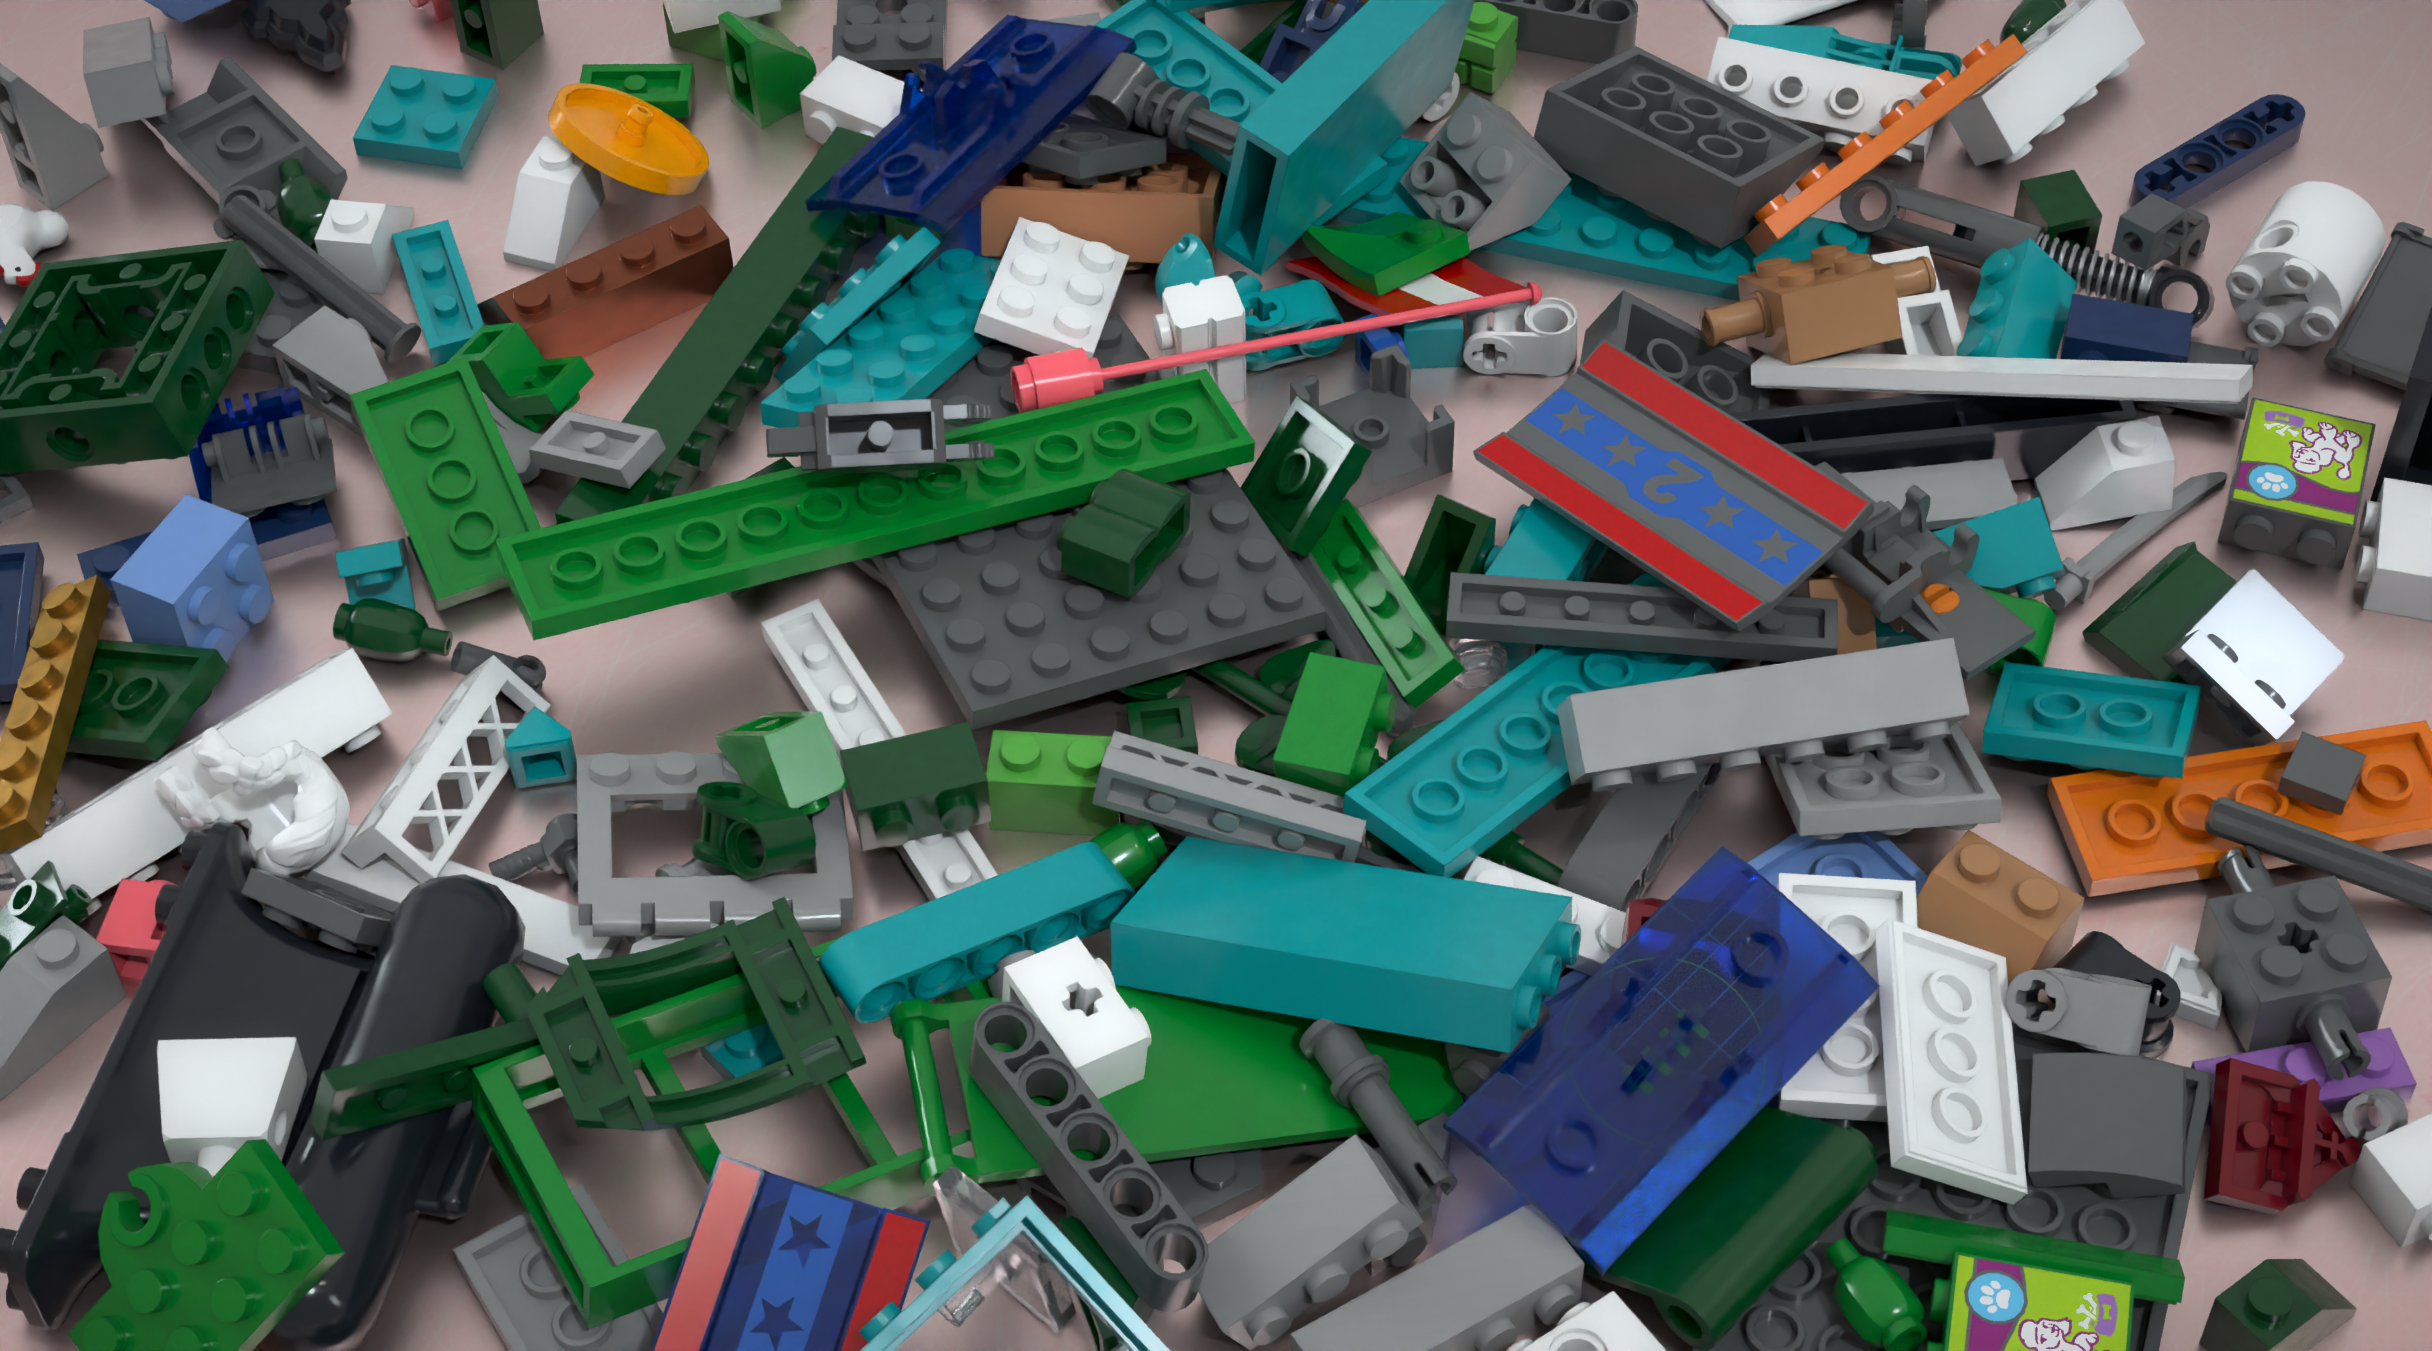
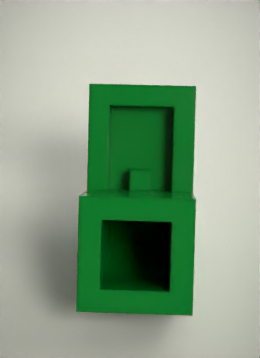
M519 322L482 326L448 361L451 362L467 357L481 391L511 420L534 433H537L552 416L560 415L566 410L571 409L580 399L579 391L595 375L582 356L544 359Z

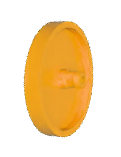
M569 84L559 90L548 113V121L552 131L571 152L600 172L630 186L664 195H685L694 192L699 187L709 167L708 153L694 134L664 111L625 92L595 84Z

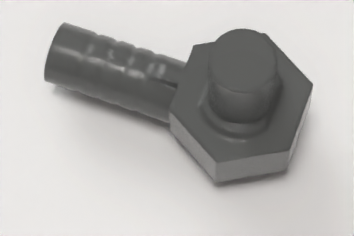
M567 813L555 817L548 823L546 833L540 838V842L531 844L489 863L492 875L512 882L536 870L548 871L553 868L556 874L567 873L574 892L578 893L577 814Z

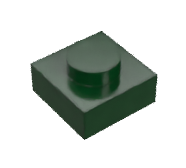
M1190 696L1126 703L1129 735L1198 755V743Z

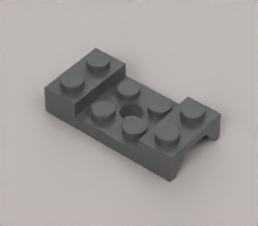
M838 0L837 23L833 25L832 61L839 55L876 71L910 69L934 92L946 91L948 0ZM888 11H901V13L896 15L883 14Z

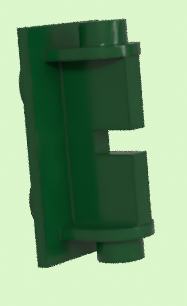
M49 860L31 879L21 882L15 888L9 902L0 910V971L10 957L62 915H65L76 925H79L88 917L86 908L92 903L91 897L86 891L75 884H71L65 891L54 864Z

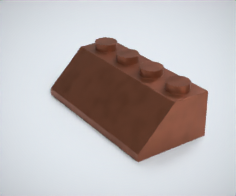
M699 205L477 304L483 321L487 325L519 322L544 359L576 356L584 358L710 301L734 268L729 237L702 205Z

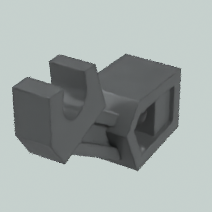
M2151 193L2119 217L2111 254L2144 270H2148L2164 259L2181 267L2186 264L2188 252L2197 256L2205 250L2210 230L2208 216L2189 207L2184 209Z

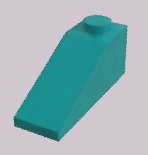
M2040 497L1962 522L1979 535V545L1972 568L1966 574L1979 586L2008 595L2017 592L2019 598L2031 599L2057 589L2054 579L2066 576ZM1962 523L1932 533L1951 547L1954 541V531Z

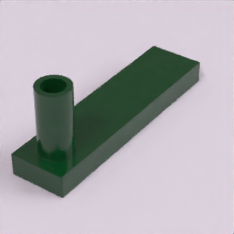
M515 963L503 964L492 970L483 981V990L506 1024L322 1071L310 1121L322 1141L471 1101L472 1068L539 1045V1039L525 1010L537 995V992L520 967Z

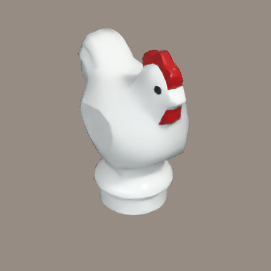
M0 204V277L4 278L5 283L17 284L22 287L31 284L42 266L41 263L33 261L36 254L43 249L61 245L68 239L69 231L66 218L55 211L41 210L35 212L18 204Z

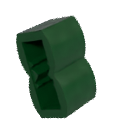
M1127 469L1119 470L1107 482L1101 481L1094 489L1089 504L1081 509L1076 516L1070 515L1062 524L1057 538V548L1062 552L1061 572L1127 598L1134 596L1148 582L1158 563L1171 556L1184 539L1190 525L1191 493Z

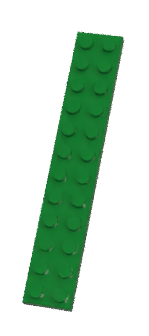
M1203 369L944 432L945 445L964 444L970 441L993 443L995 455L993 459L946 462L942 469L817 475V470L802 471L801 466L495 539L497 559L530 634L535 641L1088 503L1096 486L1101 481L1107 482L1121 469H1127L1166 484L1254 461L1255 442L1208 371Z

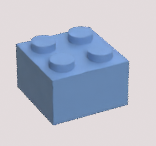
M188 494L179 501L110 579L133 642L217 649L225 662L230 659L234 648L255 623H259L265 618L271 604L274 602L249 518Z

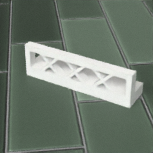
M491 656L458 682L341 852L361 869L385 852L419 882L423 883L431 878H437L510 767L504 736H509L534 707L546 713L551 705L497 657ZM500 690L526 712L519 723H501L495 699ZM468 737H487L492 758L491 765L472 766L466 741ZM453 760L454 766H449ZM475 779H481L479 783L476 784ZM439 780H458L463 801L461 809H442L437 787ZM422 804H424L425 810H419ZM428 823L434 848L429 858L425 857L401 836L409 824ZM446 823H451V825L447 829Z

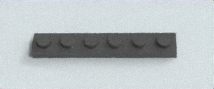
M1451 572L1446 637L1793 662L1837 655L1838 600L1787 596L1762 619L1738 632L1672 588Z

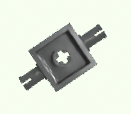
M2239 847L2230 850L2220 859L2218 870L2222 877L2225 878L2233 895L2206 900L2194 954L2202 961L2201 967L2212 979L2214 985L2219 988L2222 995V1008L2245 1052L2312 1041L2325 1064V1070L2331 1078L2336 1080L2343 1079L2344 1073L2339 1066L2340 1062L2346 1070L2348 1078L2358 1075L2368 1067L2371 1062V1055L2366 1047L2363 1046L2357 1033L2377 1030L2392 975L2335 875L2275 886L2261 860L2259 851L2255 847H2244L2248 863L2244 860Z

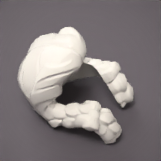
M211 727L193 744L192 753L205 770L210 771L211 777L216 783L221 785L233 784L231 789L207 800L194 786L192 780L185 773L181 772L176 765L170 766L155 780L159 794L166 801L170 802L172 810L181 816L180 820L185 827L189 829H211L217 822L240 823L249 829L247 844L252 856L256 860V868L288 876L310 869L337 845L345 833L350 812L345 789L331 769L323 762L320 756L314 751L303 747L296 739L280 746L272 747L268 752H264L257 757L244 756L238 750L232 748L216 728Z

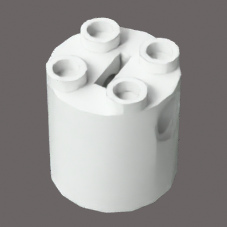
M2306 181L2289 187L2275 201L2226 279V287L2231 304L2242 321L2248 325L2247 331L2251 339L2265 347H2274L2279 343L2292 346H2309L2330 340L2381 258L2386 242L2381 219L2367 201L2354 191L2337 184Z

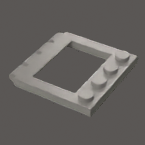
M672 751L665 754L622 755L607 752L599 755H577L579 925H592L593 937L641 936V924H655V935H695L711 929V922L726 923L732 919L736 926L774 910L772 902L782 897H785L802 932L841 931V919H853L854 897L842 789L827 795L830 802L829 806L809 814L810 822L816 835V849L813 856L815 873L771 874L752 880L744 879L739 875L613 878L612 811H626L630 806L639 803L654 804L661 808L662 811L692 810L699 804L696 795L700 785L710 782H734L744 785L746 783L723 753L688 754L681 751Z

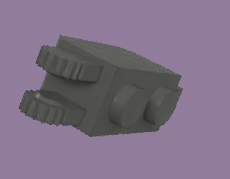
M942 399L814 406L813 411L798 413L799 427L766 429L767 457L801 456V470H817V475L942 469L946 462L989 460L995 458L993 443L970 441L964 444L945 445L944 423H983L986 420L992 419V407L990 404L943 405Z

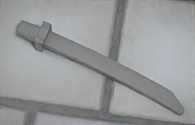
M2213 472L2187 479L2173 489L2171 510L2136 515L2076 564L2073 559L2067 557L2062 561L2066 576L2056 579L2057 589L2044 594V600L2047 605L2054 610L2060 611L2074 598H2077L2082 604L2090 598L2094 582L2166 524L2225 485L2227 474L2225 472Z

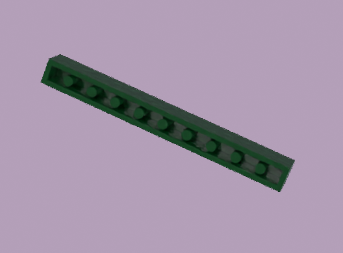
M838 126L835 128L621 421L658 430L666 447L665 451L630 489L580 478L556 510L557 524L688 493L689 488L701 471H707L711 467L718 447L730 430L734 431L739 427L743 420L745 409L758 391H763L768 386L773 369L784 355L781 349L801 330L798 327L801 322L818 305L825 302L827 292L839 275L844 276L848 272L853 256L865 238L870 239L874 235L879 219L884 213L881 185L899 156L897 143Z

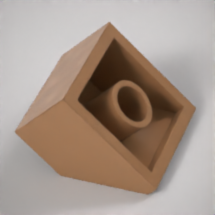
M1968 829L1931 871L1916 898L1917 926L1920 929L2006 957L2009 987L2010 982L2018 974L2028 970L2052 968L2066 954L2073 944L2084 897Z

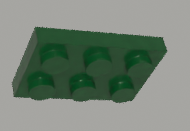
M98 639L67 752L158 761L174 745L177 735L195 711L210 698L213 688L228 670V664L217 649Z

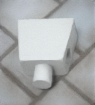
M296 1037L158 1040L157 1058L162 1136L171 1163L192 1162L207 1169L213 1177L247 1140L266 1139L280 1161H282L307 1081V1072Z

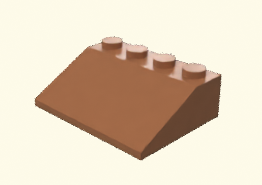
M1166 153L1165 163L1145 166L1140 175L1116 176L1105 174L1099 176V182L1096 184L1074 185L1065 182V175L1033 173L1027 170L1026 163L995 161L981 187V256H996L997 260H1001L1017 221L1021 217L1033 222L1050 224L1058 231L1089 242L1104 243L1115 251L1129 255L1125 270L1144 268L1145 263H1161L1168 249L1188 232L1200 238L1208 250L1213 263L1217 250L1213 243L1221 211L1225 174L1199 154Z

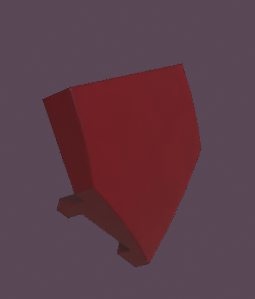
M2233 1058L2216 1064L2204 1191L2205 1200L2247 1210L2275 1214L2283 1211L2290 1205L2303 1202L2312 1196V1191L2341 1169L2349 1167L2358 1161L2362 1148L2354 1136L2344 1137L2319 1100L2321 1087L2315 1078L2299 1083L2292 1074Z

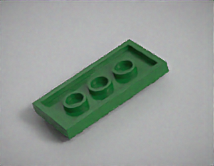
M467 357L350 394L352 410L437 610L440 611L509 587L497 559L495 539L541 529V526Z

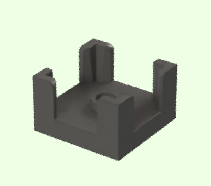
M1397 344L1374 352L1371 355L1370 388L1319 406V380L1315 375L1290 383V406L1296 396L1307 400L1372 451L1363 466L1359 479L1350 487L1342 500L1344 502L1348 498L1357 508L1453 471L1455 421L1444 406L1440 404L1434 407L1433 421L1428 422L1410 397L1411 364Z

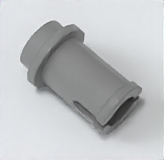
M2374 1087L2364 1090L2347 1103L2343 1111V1121L2346 1129L2352 1136L2356 1138L2360 1136L2364 1140L2371 1141L2407 1125L2408 1110L2405 1102L2397 1093L2388 1088ZM2373 1103L2381 1115V1122L2378 1127L2373 1126L2368 1118V1111Z

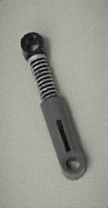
M1865 174L1841 194L1840 210L1842 217L1849 226L1856 230L1912 248L1928 246L1931 254L1979 269L1997 250L2002 248L2009 250L2026 239L2031 238L2077 282L2075 288L2077 293L2085 289L2087 296L2095 292L2097 298L2106 295V299L2109 300L2116 298V301L2168 309L2166 299L2169 291L2176 285L2190 284L2196 290L2198 296L2197 306L2191 312L2194 314L2192 329L2198 328L2206 322L2214 308L2215 298L2212 287L2204 278L2189 270H2174L2161 266L2160 269L2152 267L2151 269L2143 270L2136 265L2130 266L2128 261H2125V263L2119 262V257L2111 260L2109 259V253L2101 257L2099 256V250H2096L2094 254L2089 253V247H2086L2084 251L2079 250L2080 246L2078 243L2072 248L2069 247L2068 240L2063 245L2059 244L2058 237L2053 242L2049 241V235L2044 236V226L1879 175ZM1880 189L1886 197V209L1878 219L1868 221L1861 213V200L1869 191ZM1906 209L1956 224L1953 235L1903 220Z

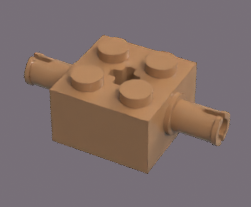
M1827 245L1815 248L1811 251L1810 259L1793 263L1790 258L1768 259L1755 265L1756 272L1737 276L1739 302L1710 309H1701L1699 315L1700 328L1707 345L1716 346L1718 343L1745 337L1747 345L1768 353L1790 365L1903 338L1897 298L1934 292L1936 289L1935 270L1930 259L1925 256L1887 266L1870 259L1869 254L1850 252L1845 245Z

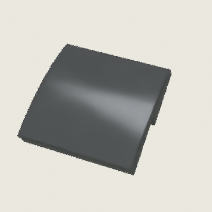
M2033 1054L2028 1173L2035 1188L2107 1183L2112 1198L2185 1193L2186 1073L2183 1066L2153 1059L2117 1054Z

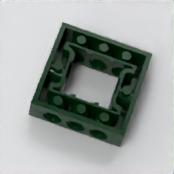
M234 240L43 263L0 334V475L187 457L275 295L244 241ZM134 347L135 355L121 380L112 369H93L104 349Z

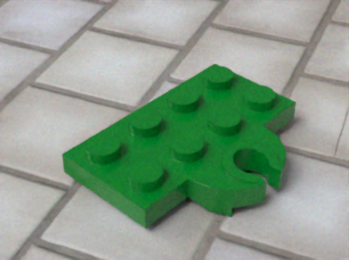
M266 1139L247 1140L213 1177L207 1169L192 1162L138 1167L127 1174L131 1185L143 1190L150 1200L151 1210L146 1225L144 1224L140 1216L139 1199L130 1190L109 1193L102 1211L98 1238L100 1259L112 1286L68 1334L79 1351H253L345 1252Z

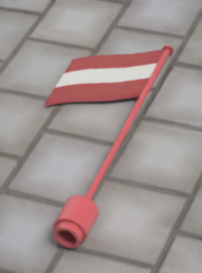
M1316 256L1286 262V270L1319 281L1351 304L1375 313L1378 317L1102 369L1096 357L1088 359L1082 347L1028 357L1024 359L1023 365L1013 366L1010 369L1012 391L1017 410L1020 414L1101 394L1104 391V380L1529 300L1533 306L1540 302L1542 289L1534 282H1528L1527 287L1487 272L1462 257L1378 297L1350 284L1328 268Z

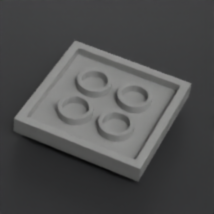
M1959 723L1950 727L1951 735L1949 737L1930 742L1912 743L1909 733L1887 737V746L1865 752L1849 753L1847 743L1824 746L1825 755L1800 762H1785L1784 753L1764 756L1799 836L1809 835L1817 839L1831 840L1840 838L1845 833L1876 831L1885 835H1901L1909 832L1912 828L1942 826L1949 830L1964 831L1973 829L1978 824L2000 823L2001 797Z

